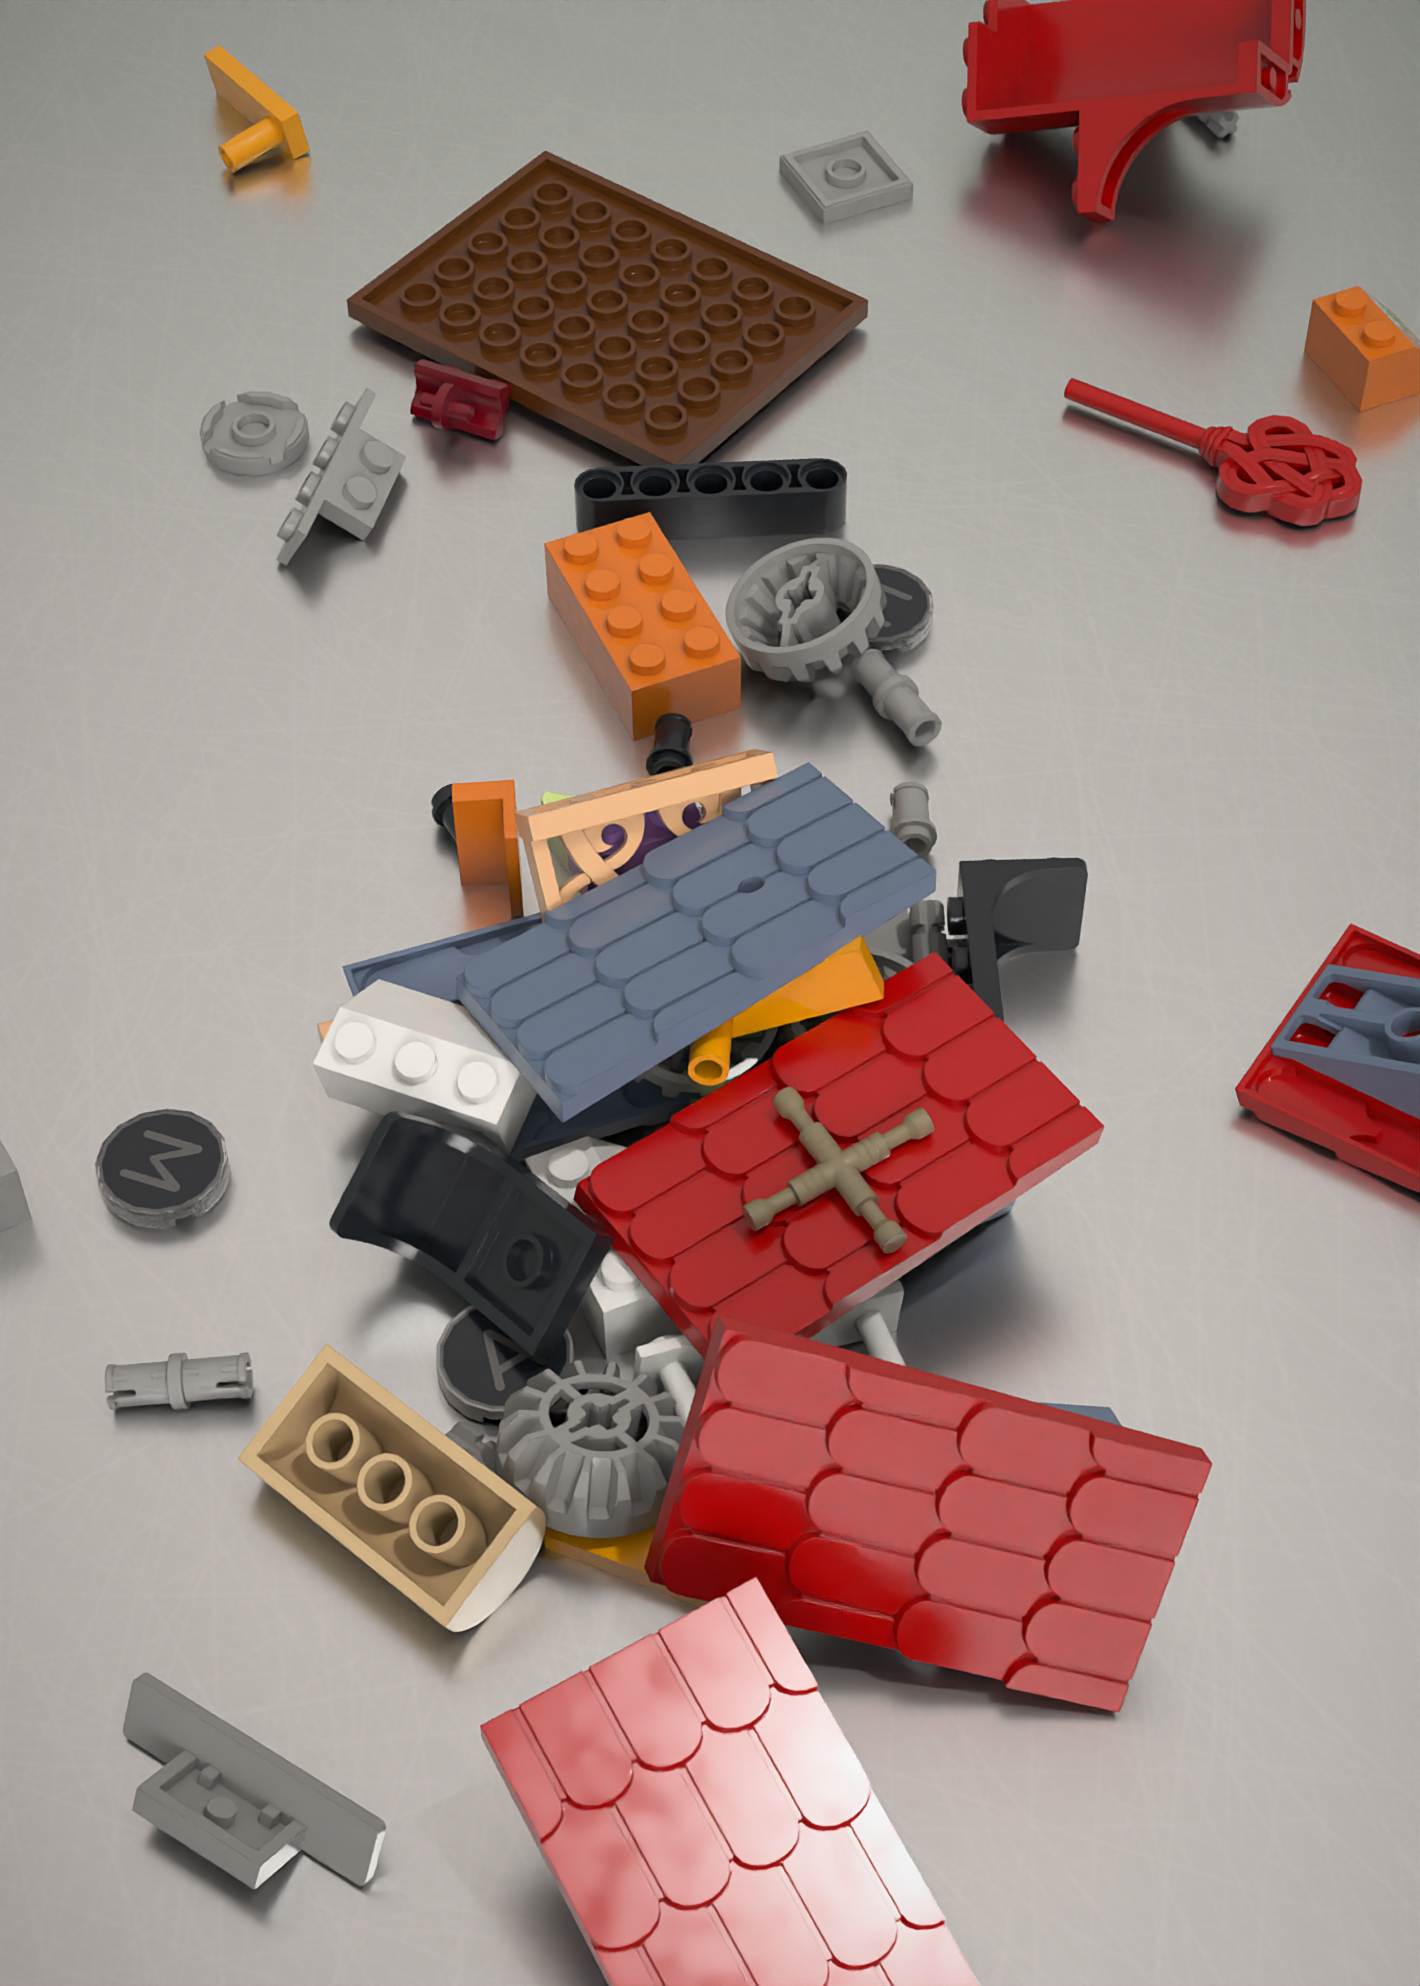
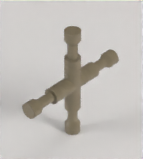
M786 1087L779 1091L772 1100L773 1106L781 1117L791 1120L799 1130L800 1142L817 1165L787 1181V1188L767 1199L756 1198L742 1206L743 1215L749 1226L754 1231H757L770 1224L775 1214L795 1203L798 1206H802L835 1187L855 1215L863 1216L873 1228L874 1240L884 1253H893L901 1248L907 1240L906 1233L896 1221L887 1219L877 1206L879 1198L860 1173L891 1156L890 1150L909 1139L920 1140L934 1132V1125L928 1113L922 1107H919L905 1115L902 1123L882 1135L879 1132H875L858 1143L851 1145V1147L842 1150L822 1123H814L804 1110V1100L794 1087Z

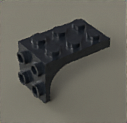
M1052 857L1046 859H986L959 862L957 897H948L947 899L948 934L954 935L953 939H946L948 964L953 969V974L955 976L958 975L995 1013L994 1016L1000 1018L1003 1022L1004 1016L998 967L1009 959L1022 954L1043 951H1069L1079 945L1088 878L1087 865L1083 859Z
M398 1111L387 1113L380 1121L329 1222L330 1229L340 1238L364 1242L387 1249L429 1270L451 1286L531 1356L546 1359L552 1358L615 1239L482 1132Z

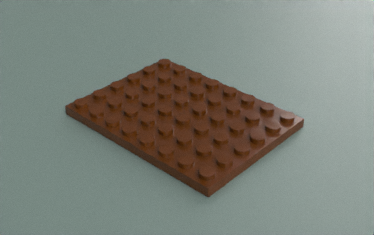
M546 150L347 299L348 316L443 365L447 364L462 369L463 372L489 380L496 379L509 383L511 386L510 399L643 466L699 463L868 317L867 299Z

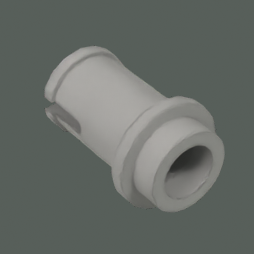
M904 782L895 786L893 793H890L893 825L889 831L918 854L920 859L929 854L935 845L937 831L929 819L928 790L920 783Z

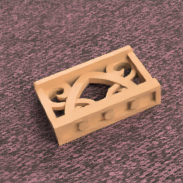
M752 749L513 812L519 837L523 839L542 922H545V913L570 901L575 893L592 882L598 887L619 876L614 870L625 864L634 855L641 843L645 826L644 813L656 810L663 825L672 834L679 837L692 830L686 827L682 821L683 810L688 804L698 802L703 808V814L700 820L696 822L707 823L722 815L723 805L741 797V787L750 785L751 791L778 778L773 752ZM610 824H617L624 831V842L612 855L602 859L598 852H604L613 846L603 842L601 837L602 831ZM556 836L559 837L568 855L581 871L568 879L560 888H558L547 842L548 838Z

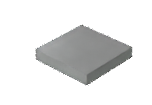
M863 131L780 156L779 171L823 225L913 199V183L869 131Z

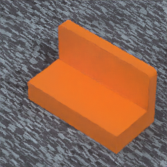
M514 780L453 783L452 804L461 886L509 883L511 917L524 916L519 833L513 813L517 811Z

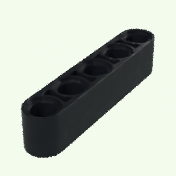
M825 458L588 469L576 478L574 484L576 528L578 533L650 512L667 540L829 533L839 529L845 523L847 472L845 467L839 462Z

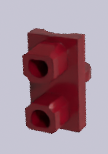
M424 359L415 363L416 389L411 403L410 414L431 420L435 428L444 431L454 427L492 440L502 436L504 415L509 411L511 386L509 383L496 379L489 380L463 372L462 369L447 364L440 365Z

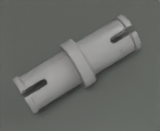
M868 649L860 659L857 657L854 659L851 665V674L873 697L872 702L875 710L884 719L893 720L906 734L911 744L923 746L938 736L942 722L937 714L932 712L918 696V687L907 675L898 674L878 649Z
M184 1352L172 1353L168 1356L167 1361L127 1365L108 1364L105 1371V1393L113 1392V1395L107 1397V1404L109 1409L117 1410L120 1407L170 1403L174 1410L188 1409L191 1401L242 1397L243 1399L251 1398L253 1393V1370H246V1367L251 1366V1358L249 1353L245 1352L231 1356L188 1359L187 1354Z

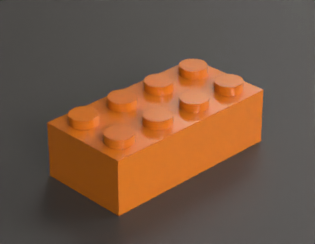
M650 512L544 543L547 593L633 741L655 735L654 727L657 719L667 713L684 715L691 723L741 708V657Z

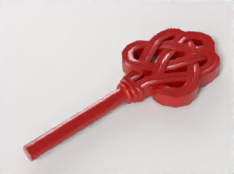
M1071 378L1066 385L1064 398L1198 449L1200 456L1204 457L1211 467H1219L1216 481L1218 496L1230 508L1248 513L1266 511L1273 517L1300 526L1318 524L1324 518L1344 516L1358 508L1362 478L1356 468L1357 458L1352 449L1330 438L1313 434L1305 423L1291 416L1271 415L1257 419L1248 426L1247 433L1234 430L1231 426H1211L1205 429L1074 378Z

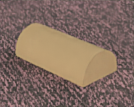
M327 1343L237 1458L445 1628L454 1632L474 1627L503 1604L525 1577L544 1539L546 1516L539 1507Z

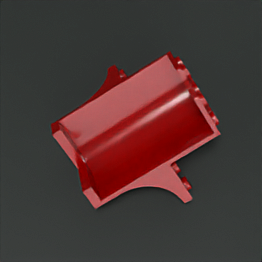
M986 0L983 6L984 23L981 21L970 22L968 25V38L963 42V59L967 67V88L963 90L961 102L966 122L990 135L1076 127L1073 133V148L1078 158V178H1075L1072 184L1073 204L1077 209V214L1094 223L1113 222L1118 193L1127 170L1142 148L1164 128L1191 115L1281 107L1289 102L1292 94L1291 90H1288V83L1298 82L1302 68L1306 31V0H1065L1032 5L1025 0Z

